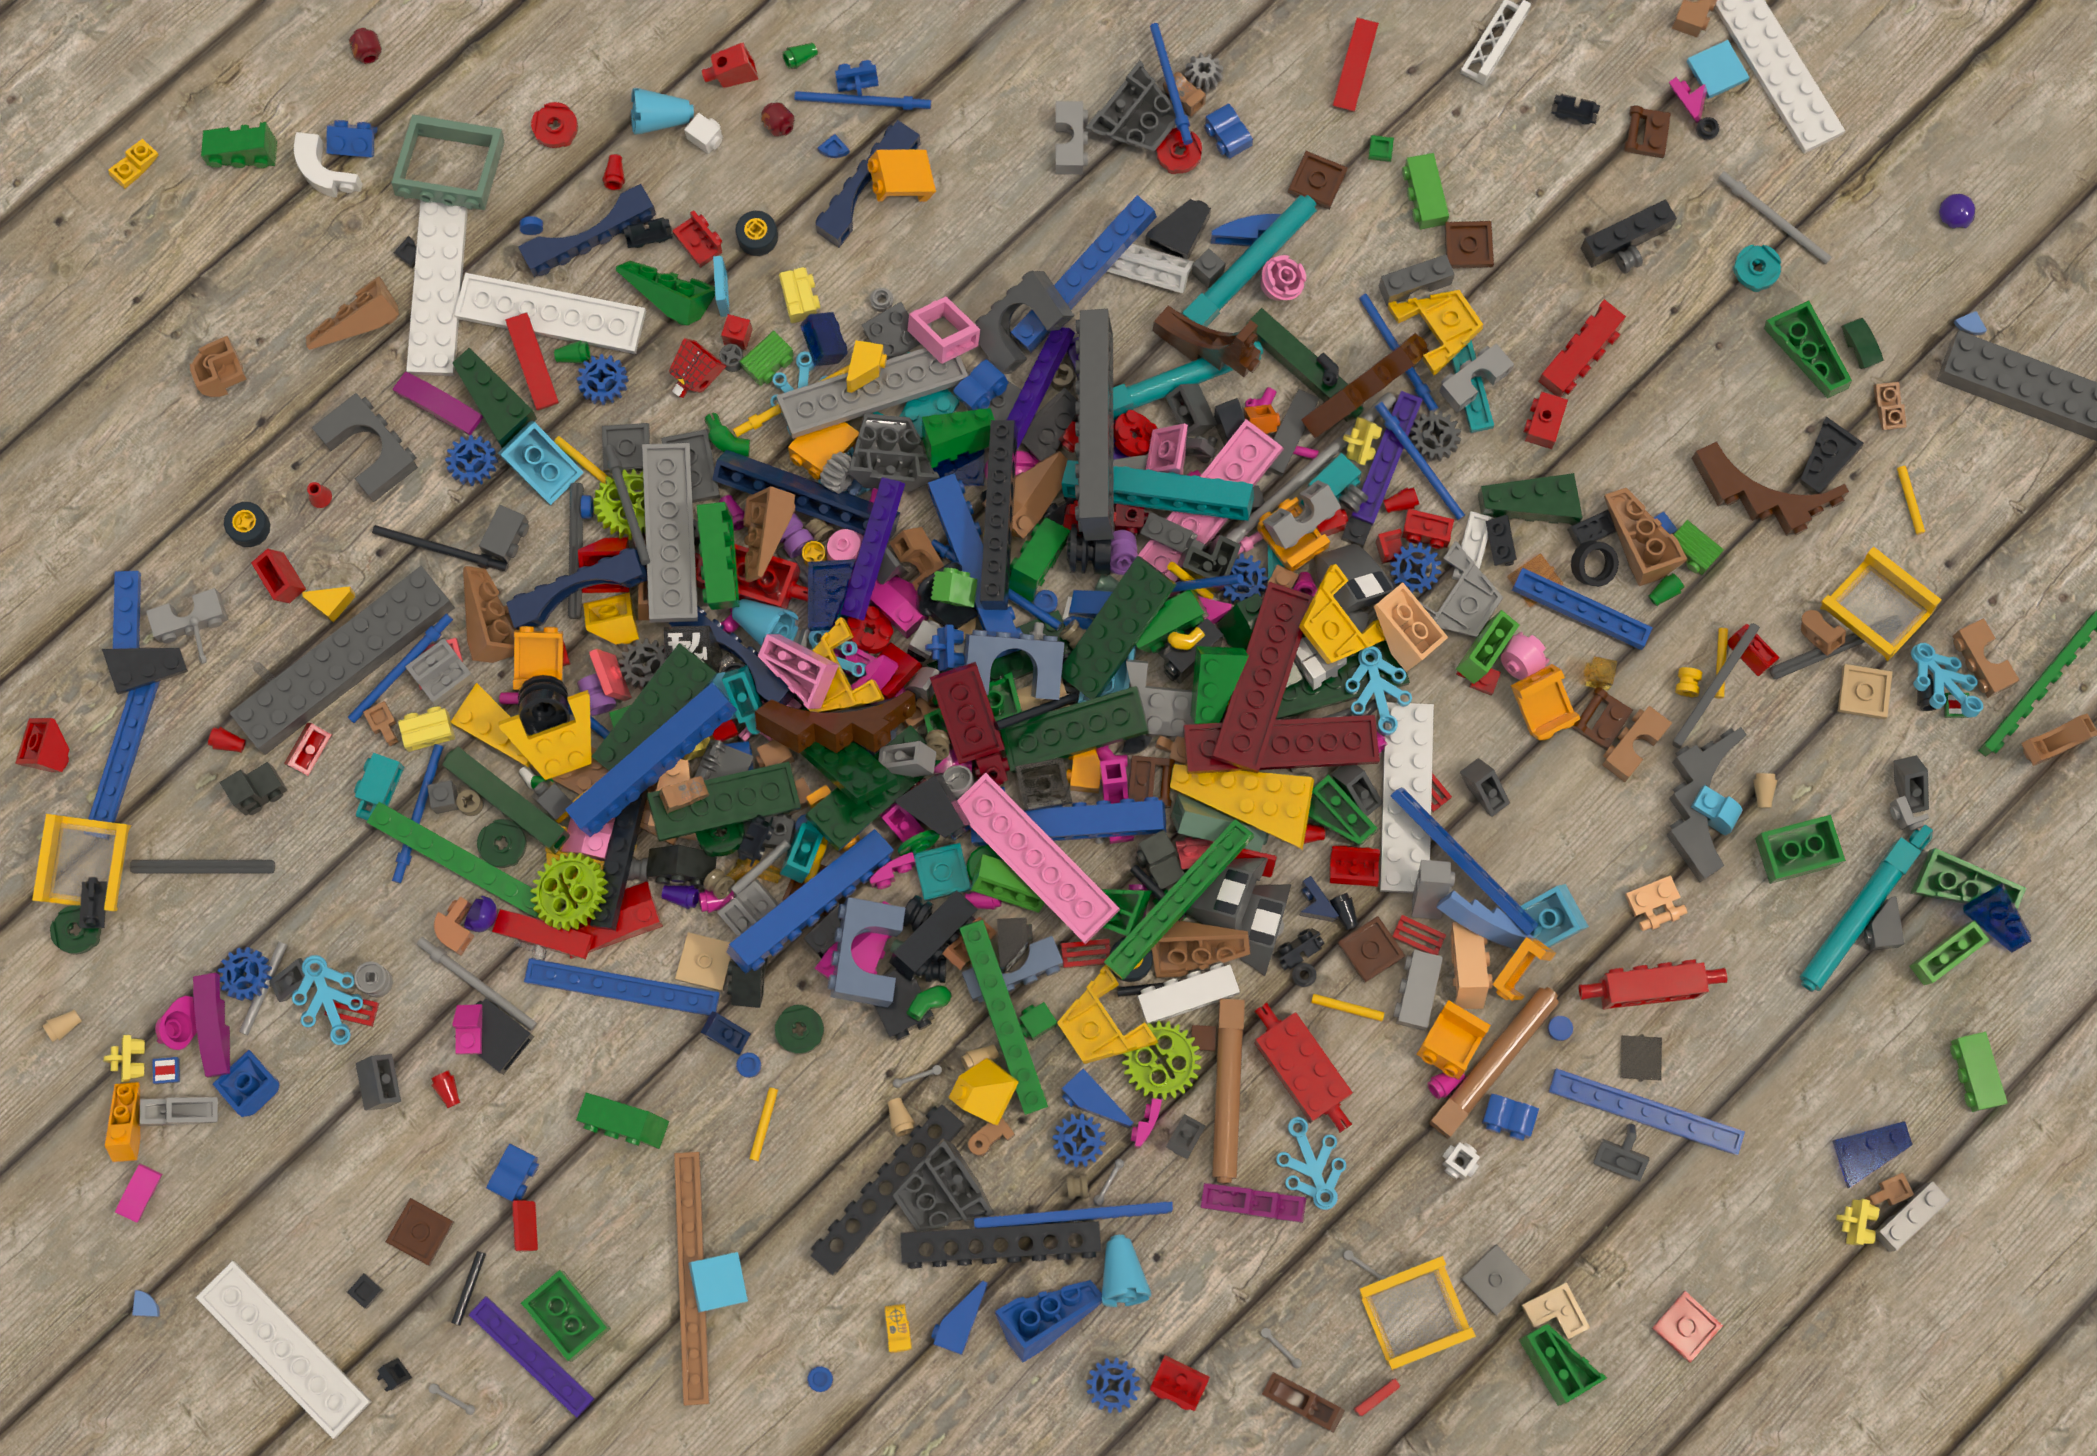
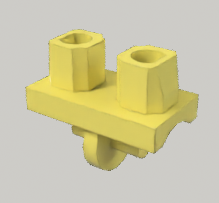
M1357 417L1351 435L1345 434L1343 436V440L1349 442L1346 457L1362 465H1365L1366 461L1374 460L1376 451L1375 448L1371 447L1372 439L1380 438L1382 428L1376 426L1377 424Z
M123 1035L122 1055H118V1046H112L111 1055L103 1056V1062L111 1063V1071L113 1072L118 1071V1063L121 1062V1082H129L130 1079L144 1077V1063H131V1054H144L145 1040L131 1039V1035Z
M1852 1200V1206L1845 1207L1844 1215L1836 1216V1221L1843 1222L1842 1232H1847L1846 1244H1874L1876 1233L1874 1230L1866 1229L1867 1220L1877 1221L1880 1209L1871 1205L1870 1200Z

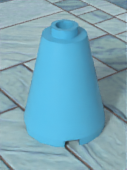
M640 88L632 89L631 102H633V109H631V121L634 134L639 135L687 124L690 119L694 118V107L689 105V100Z
M747 599L739 601L740 607L732 608L733 619L761 647L767 634H780L792 641L797 634L798 627L795 626V619L798 620V616L791 610Z
M1125 1235L1112 1236L1111 1240L1106 1243L1102 1304L1108 1307H1117V1302L1125 1303L1126 1307L1148 1301L1149 1296L1151 1297V1290L1131 1239L1125 1238Z

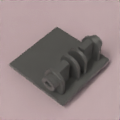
M902 302L861 324L865 336L869 338L871 343L883 345V353L887 354V360L901 356L921 344L908 332L909 314Z
M710 739L694 777L702 776L703 780L748 771L754 756L724 745L719 740Z

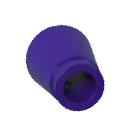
M665 885L662 890V899L686 909H690V907L695 908L699 901V889H695L694 886Z

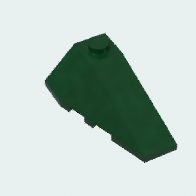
M1258 593L1238 602L1217 623V627L1223 633V638L1228 646L1247 650L1262 604V599ZM1295 662L1293 663L1285 690L1303 681Z

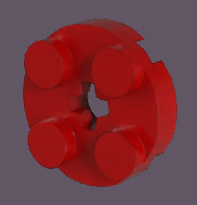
M550 102L534 113L531 120V128L538 143L549 148L567 147L571 145L577 134L578 121L573 111L567 105L560 102ZM558 121L559 128L553 130L549 127V124Z
M1173 128L1157 148V159L1168 173L1173 175L1187 173L1200 163L1202 143L1194 132L1191 131L1190 133L1193 142L1189 145H1184L1180 130ZM1179 146L1180 149L1184 148L1185 151L1182 155L1175 154V147Z
M1128 410L1126 413L1121 414L1113 423L1114 437L1116 439L1115 445L1123 454L1129 457L1147 455L1149 453L1152 431L1158 428L1144 415L1137 413L1135 410ZM1131 431L1137 434L1136 438L1132 437L1133 433Z
M874 606L868 607L864 621L849 617L847 620V625L853 635V638L848 641L855 642L860 650L869 651L868 654H876L883 651L893 635V628L889 619ZM865 627L871 628L873 630V634L871 635V633L869 632L865 633Z

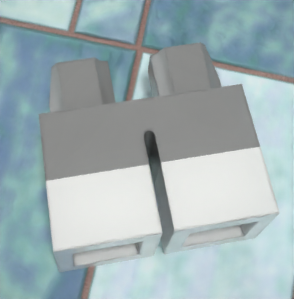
M1305 637L1300 641L1294 662L1310 686L1315 690L1322 685L1324 680L1331 676H1338V669L1347 664V658L1345 657L1327 664L1308 638Z

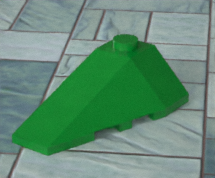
M633 261L616 266V271L665 315L676 320L680 325L687 326L700 320L715 297L714 286L691 278L690 282L678 279V274L676 273L660 274L657 273L658 269Z

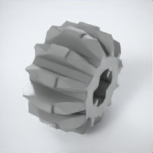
M1202 53L1199 54L1198 58L1192 56L1190 63H1187L1185 66L1187 71L1185 72V78L1193 86L1196 85L1197 89L1204 88L1206 93L1209 91V86L1216 89L1218 86L1217 82L1222 81L1223 76L1221 73H1223V67L1219 65L1218 58L1212 60L1211 53L1207 57H1204Z
M838 452L833 454L830 460H827L826 465L823 466V471L820 473L821 483L824 487L839 494L842 491H846L849 485H852L854 478L848 473L852 461L851 456Z

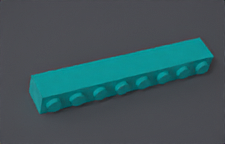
M1067 461L1061 482L1064 497L1076 498L1075 485H1078V478H1076L1075 464H1079L1078 461ZM1114 466V503L1249 521L1254 501L1253 484L1243 481H1226L1220 478H1203L1197 475L1187 476L1173 472L1164 473L1150 469L1141 470L1127 466Z

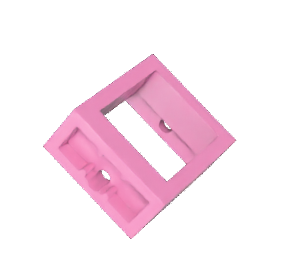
M946 296L909 314L908 332L941 364L977 347L979 344L980 329ZM944 316L959 332L941 339L927 324Z

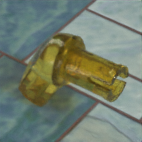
M738 858L736 866L725 877L732 878L736 883L760 861L755 859L753 866L750 867V859L741 860ZM770 865L757 878L778 884L781 878V869Z

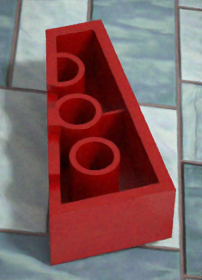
M1604 299L1599 305L1595 317L1591 315L1585 321V324L1580 329L1581 333H1575L1566 345V350L1560 351L1541 374L1538 382L1555 396L1562 397L1565 393L1569 395L1577 386L1575 381L1579 377L1583 379L1592 368L1589 365L1594 360L1598 362L1606 353L1604 348L1608 344L1613 345L1621 335L1618 332L1626 316Z

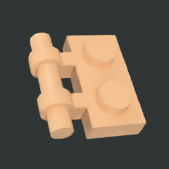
M1671 875L1625 894L1634 917L1644 913L1646 920L1639 922L1642 931L1650 928L1654 930L1659 928L1662 923L1670 920L1674 922L1679 920L1680 916L1687 914L1685 905L1675 907L1672 903L1681 897ZM1664 906L1666 912L1659 915L1653 913V909Z

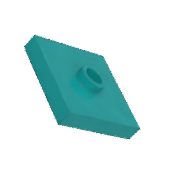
M960 843L913 854L924 902L950 896L956 890L959 893L971 891Z

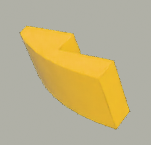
M141 139L125 151V158L108 169L109 175L126 189L151 166L159 156L158 152Z

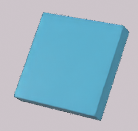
M1728 40L1695 54L1686 61L1700 86L1706 85V97L1708 99L1747 82L1750 78Z
M713 256L716 303L720 316L727 317L730 314L727 271L723 257Z
M738 1252L689 1263L698 1312L748 1301Z

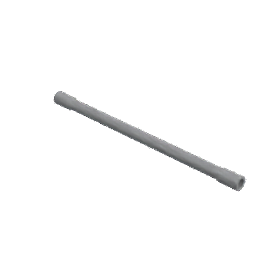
M1387 392L1361 418L1374 422L1381 416L1375 409V406L1383 402L1389 410L1396 404V398L1390 392ZM1355 423L1252 513L1249 521H1243L1225 537L1236 543L1242 541L1244 536L1260 522L1259 518L1269 511H1274L1279 504L1292 495L1348 445L1349 442L1344 441L1343 436L1345 434L1351 435Z

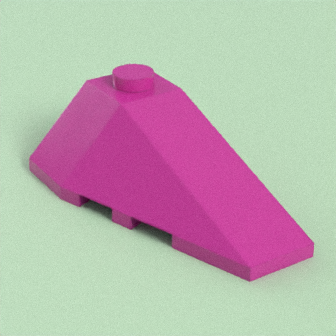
M844 574L843 576L850 582L852 574ZM894 576L883 585L876 579L870 603L878 608L906 639L920 627L923 620L927 621L929 617L921 615L916 608L917 591L912 583L897 576Z
M867 932L854 937L851 944V954L856 965L867 973L877 975V971H875L879 959H883L885 955L883 949L887 939L892 936ZM838 942L827 950L814 968L827 980H829L830 974L833 975L834 973L831 958L833 951H837Z

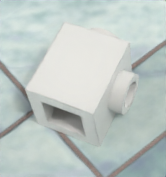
M700 113L684 129L687 139L707 154L713 149H717L722 142L721 126L714 119L710 118L708 120Z

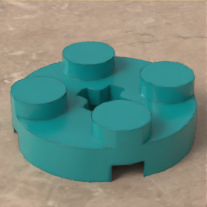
M1755 244L1740 251L1735 260L1733 272L1743 286L1753 292H1759L1771 287L1778 280L1781 274V259L1773 248L1767 245L1754 246ZM1752 264H1762V272L1755 271Z

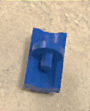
M870 60L861 61L859 63L860 67L851 68L847 63L840 64L838 71H835L838 92L857 89V95L861 96V89L879 86L876 65H872Z
M945 625V627L937 629V635L932 636V644L925 645V650L932 652V660H938V670L940 672L961 667L965 664L963 653H954V645L963 644L964 632L954 629L953 625Z

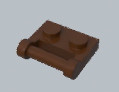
M1637 105L1631 106L1629 110L1631 119L1628 140L1624 144V151L1632 154L1664 158L1671 113L1643 109V107ZM1640 119H1646L1641 145L1637 143Z
M1596 687L1593 692V698L1580 716V720L1574 722L1572 728L1603 749L1608 750L1633 709L1609 695L1604 689ZM1602 701L1607 704V707L1591 730L1586 725Z
M1132 755L1129 799H1134L1135 802H1142L1144 798L1153 797L1155 767H1162L1159 800L1164 802L1165 808H1171L1170 783L1175 760Z

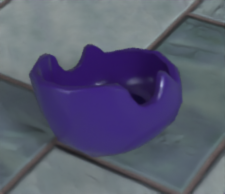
M1952 194L1946 197L1940 204L1939 216L1942 222L1952 229L1959 227L1966 229L1974 221L1976 207L1972 199L1966 195Z
M481 895L483 899L477 898L474 900L464 922V928L478 933L488 930L494 924L497 917L496 904L491 898Z

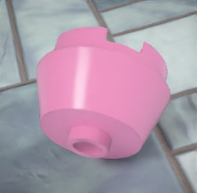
M1281 255L1271 258L1263 267L1260 281L1261 288L1264 294L1272 300H1292L1303 291L1304 282L1306 281L1305 270L1301 263L1297 264L1294 260L1289 259L1290 256Z
M842 529L830 537L827 544L826 558L829 566L834 571L842 575L853 573L864 535L853 530Z
M1522 632L1511 637L1501 654V662L1504 668L1513 677L1520 680L1545 668L1549 663V659L1543 653L1546 648L1542 642L1535 636L1527 637Z

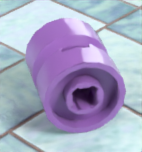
M794 513L779 542L784 543L783 549L790 558L801 555L804 545L815 540L807 529H802L803 523Z
M1118 530L1114 531V539H1111L1110 570L1115 574L1124 575L1138 556L1135 535L1131 532Z
M597 673L586 676L577 682L580 692L589 691L590 716L609 712L617 706L615 698L604 694Z

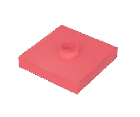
M599 649L590 651L589 655L604 694L622 701L631 699V694L620 671L621 668L616 655Z

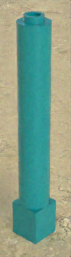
M1300 195L1204 294L1201 293L1182 312L1183 315L1200 325L1208 327L1220 314V310L1317 211L1315 208L1316 202L1309 195L1305 197Z
M1255 341V347L1261 351L1259 360H1261L1263 348L1259 341ZM1200 358L1126 387L1125 384L1113 387V421L1128 410H1133L1166 397V395L1181 384H1200L1231 372L1233 369L1224 365L1221 370H1218L1205 359Z
M1902 837L1893 843L1879 863L1876 871L1800 975L1801 985L1811 992L1822 989L1900 878L1906 874L1921 853L1919 849Z

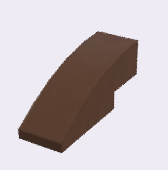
M1275 1372L1272 1373L1262 1393L1263 1396L1332 1433L1335 1432L1345 1412L1341 1407Z

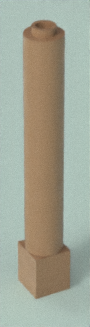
M1540 987L1456 1091L1431 1119L1429 1124L1445 1138L1448 1139L1452 1136L1471 1110L1559 1004V1001L1556 999L1558 995L1552 989Z
M1220 999L1212 1168V1177L1217 1178V1183H1232V1179H1237L1245 1000Z

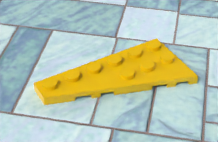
M1174 764L1170 783L1172 790L1204 803L1217 811H1221L1232 818L1303 850L1314 785L1312 777L1258 772L1257 774L1242 770L1187 774L1186 765Z

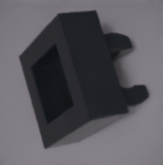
M399 1358L382 1365L377 1370L379 1372L377 1380L384 1379L388 1385L384 1389L386 1392L392 1391L412 1379V1376Z

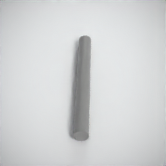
M278 942L268 964L272 967V970L268 971L267 975L272 978L288 946L282 942ZM266 980L265 983L270 987V980ZM261 988V996L255 994L239 1030L240 1033L249 1034L268 989Z

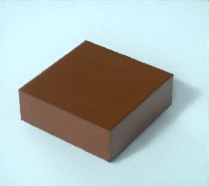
M1192 1025L1191 1038H1195L1191 1044L1192 1047L1199 1046L1198 1051L1215 1052L1216 1026Z

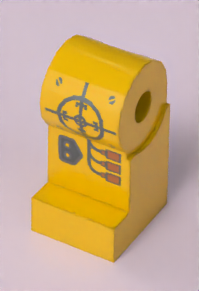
M905 1303L885 1306L889 1352L913 1350Z

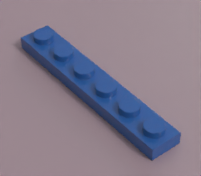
M1523 567L1512 591L1640 650H1643L1653 628Z

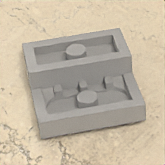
M444 638L405 666L435 706H438L474 679V676Z
M756 878L717 913L739 937L779 904Z

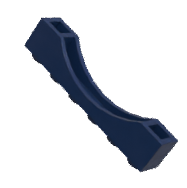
M899 120L894 125H890L886 129L881 142L875 143L872 147L870 156L859 163L855 175L845 181L841 193L833 196L826 212L819 214L815 222L817 233L840 248L853 231V214L858 197L865 186L872 180L871 173L868 170L869 158L876 150H917L921 145L920 134Z
M639 184L621 193L610 213L589 230L563 238L537 236L518 246L533 277L544 276L552 268L558 265H566L572 258L578 255H585L593 247L610 242L613 237L620 233L624 234L623 229L628 228L627 225L640 222L647 223L656 215V211L642 184Z
M627 548L621 550L617 556L600 559L598 564L591 567H581L572 575L560 576L553 583L538 585L534 588V591L517 594L512 600L506 602L513 626L519 630V626H533L536 628L545 624L550 614L564 599L589 586L613 584L631 588L648 581L647 567L641 564L636 549Z
M697 606L698 621L669 623L674 633H682L683 637L681 638L684 641H690L692 644L693 633H700L698 645L716 647L727 651L741 660L746 666L748 665L755 680L757 693L764 703L772 699L787 706L796 695L758 657L759 653L754 648L743 646L741 644L742 640L732 632L730 634L726 633L723 630L724 626L716 619L712 621L706 617L707 613L699 606Z

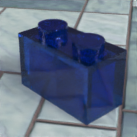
M834 312L809 314L800 324L814 366L839 364L848 354L847 345L843 340L840 325L835 318Z

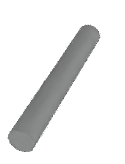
M783 840L731 887L733 892L738 895L785 853L791 845L786 840Z

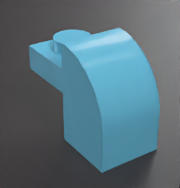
M1706 785L1701 787L1691 805V808L1708 817V826L1723 835L1732 832L1743 811L1739 803L1730 796L1725 798Z

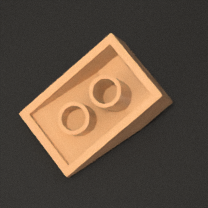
M1403 582L1374 606L1390 652L1406 672L1421 662L1448 638Z

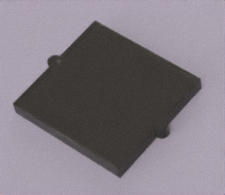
M1643 1034L1639 1036L1621 1035L1620 1079H1637L1639 1082L1643 1080L1661 1081L1662 1038L1644 1037Z

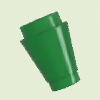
M813 42L787 47L786 51L782 52L784 62L789 69H797L818 55L817 48Z
M581 340L554 350L557 363H583L591 358L588 343Z
M1672 573L1669 576L1666 575L1648 597L1655 606H1658L1681 594V590L1685 586Z

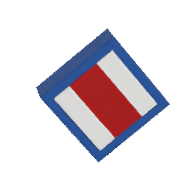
M178 1057L153 1059V1084L180 1082V1062Z

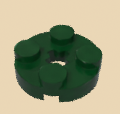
M497 819L487 827L485 826L477 838V848L481 857L496 868H507L517 865L524 856L527 847L524 832L516 823L507 819ZM506 838L505 841L508 843V846L504 847L503 850H499L496 841Z
M739 823L721 827L722 831H727L723 837L714 835L717 833V829L696 833L697 843L705 851L706 855L710 857L730 855L738 850L745 837L744 824Z
M80 905L63 908L50 926V936L53 943L62 951L73 955L86 953L97 946L101 935V928H83L77 936L70 933V930L74 929V924L79 926Z
M790 1006L782 1012L776 1021V1039L787 1052L798 1055L806 1054L813 1051L822 1042L824 1035L823 1021L820 1015L808 1006ZM797 1023H801L802 1027L806 1026V1031L803 1032L802 1036L793 1033Z

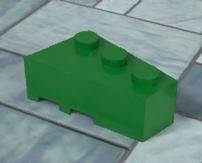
M260 122L259 127L249 128L247 124L241 125L240 130L230 131L229 127L203 130L201 157L210 167L220 168L222 165L235 168H244L245 166L267 168L276 164L277 139L266 122Z
M991 408L922 417V441L931 468L938 466V462L945 459L955 460L957 455L968 451L971 454L989 447L991 420H995Z

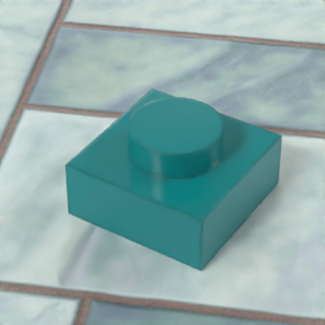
M1924 825L1920 831L1916 829L1909 838L1910 844L1922 852L1932 840L1933 829L1927 825Z

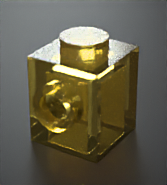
M1594 656L1590 663L1586 662L1583 676L1586 677L1585 686L1600 687L1608 691L1614 682L1617 661Z

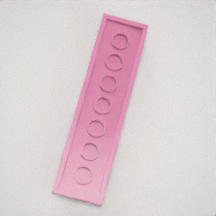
M1246 419L1200 477L1220 478L1234 482L1243 481L1253 484L1254 487L1284 448ZM1173 511L1167 518V520L1193 531L1198 535L1196 540L1205 544V546L1209 544L1229 519ZM1150 539L1138 556H1141L1173 582L1180 580L1167 569V566L1170 562L1178 564L1182 553Z
M987 773L957 800L975 832L1085 944L1120 911V908Z

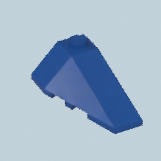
M1091 1280L1064 1286L1058 1291L1050 1293L1044 1291L1038 1293V1296L1026 1299L1024 1297L1016 1298L996 1310L995 1315L1009 1346L1023 1363L1043 1351L1102 1304V1293Z

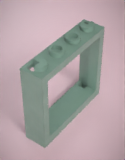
M412 114L391 182L395 196L404 197V199H418L427 203L437 202L447 206H461L470 210L472 208L485 210L505 143L502 129ZM424 136L489 147L477 191L405 179L417 137Z

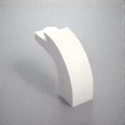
M296 132L294 141L296 163L307 182L314 189L327 196L336 198L338 189L345 193L361 192L362 182L358 174L330 171L322 166L321 158L324 143L319 135Z

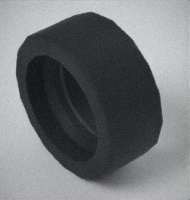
M1592 540L1584 542L1576 548L1572 555V573L1583 584L1596 587L1607 585L1618 572V555L1614 548L1607 543ZM1593 550H1600L1605 558L1604 568L1597 577H1589L1584 567L1588 554Z

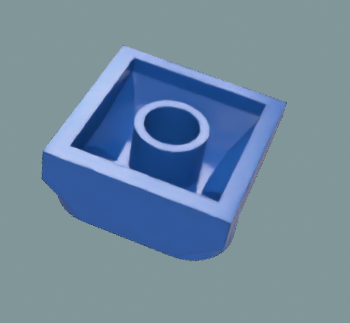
M250 1050L230 1067V1074L221 1075L213 1083L214 1087L241 1117L254 1115L279 1089L278 1079L270 1073Z

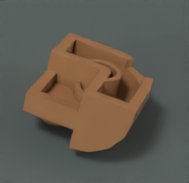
M228 336L198 349L200 353L194 358L193 363L190 364V371L197 389L203 395L209 397L228 395L226 388L247 379L240 358Z

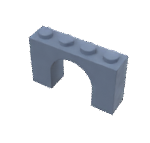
M973 630L972 634H965L964 665L976 662L987 695L989 694L990 671L994 659L1007 649L1017 648L1023 650L1032 661L1033 679L1031 696L1039 699L1059 700L1064 642L1057 641V636L1043 635V640L1034 639L1033 634L1020 633V638L1010 637L1011 633L996 632V636L987 635V631Z
M848 897L843 904H840L838 918L841 919L840 928H836L834 941L838 942L837 951H833L831 958L834 973L833 975L830 974L828 980V989H831L830 997L888 1007L893 1002L896 978L871 974L860 969L852 958L851 944L854 937L867 932L898 937L903 929L905 907Z

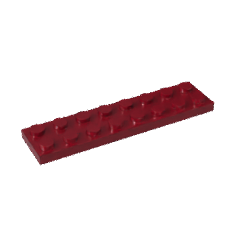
M1272 582L1268 583L1246 650L1249 657L1233 691L1212 759L1258 774L1303 635L1299 625L1314 596Z
M1375 715L1275 720L1259 770L1378 764L1380 758ZM1223 723L1183 726L1187 774L1248 771L1212 759Z

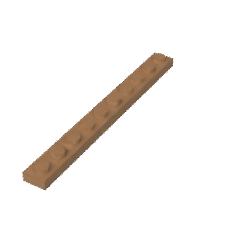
M700 1152L674 1153L683 1405L710 1404L706 1311L698 1312L689 1268L690 1262L704 1259Z

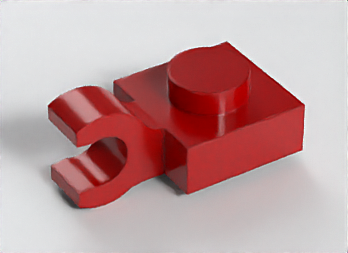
M1490 668L1486 675L1475 684L1471 682L1469 687L1492 696L1501 672ZM1457 671V673H1456L1457 676H1460V677H1462V678H1466V677L1463 676L1460 672Z

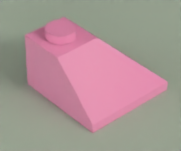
M1184 423L1152 431L1146 469L1156 472L1183 474L1187 424Z
M570 818L567 829L570 837L563 844L561 851L566 853L573 852L576 855L582 853L586 857L589 856L592 859L605 862L615 818H612L603 826L600 832L591 837L580 830L573 819Z

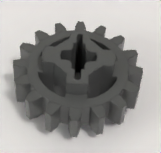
M1431 410L1428 417L1425 414H1421V421L1415 420L1413 424L1415 428H1411L1410 434L1414 435L1410 439L1411 442L1416 443L1415 447L1417 450L1422 451V457L1425 455L1429 456V461H1432L1433 457H1437V460L1440 462L1443 455L1446 458H1450L1451 451L1456 452L1458 449L1456 444L1461 442V438L1457 437L1460 435L1461 429H1455L1458 423L1457 420L1451 422V415L1448 414L1446 417H1443L1442 411H1439L1438 415H1434V412ZM1428 424V429L1420 433L1421 429ZM1451 439L1450 443L1443 448L1444 442Z
M645 638L643 644L636 640V646L634 647L628 644L629 652L622 651L621 653L625 660H619L620 666L623 667L620 669L622 676H625L624 679L627 684L632 682L631 684L635 689L639 684L644 689L669 657V653H665L667 650L664 645L659 647L657 640L650 644L648 638Z

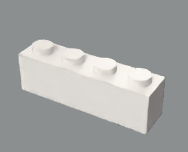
M1223 963L1211 966L1209 972L1201 974V971H1195L1186 975L1188 979L1178 982V979L1175 978L1164 982V987L1155 989L1154 986L1141 990L1137 1000L1145 1023L1147 1025L1149 1023L1154 1024L1159 1020L1163 1021L1217 1003L1220 999H1228L1239 995L1240 991L1231 965L1224 966Z

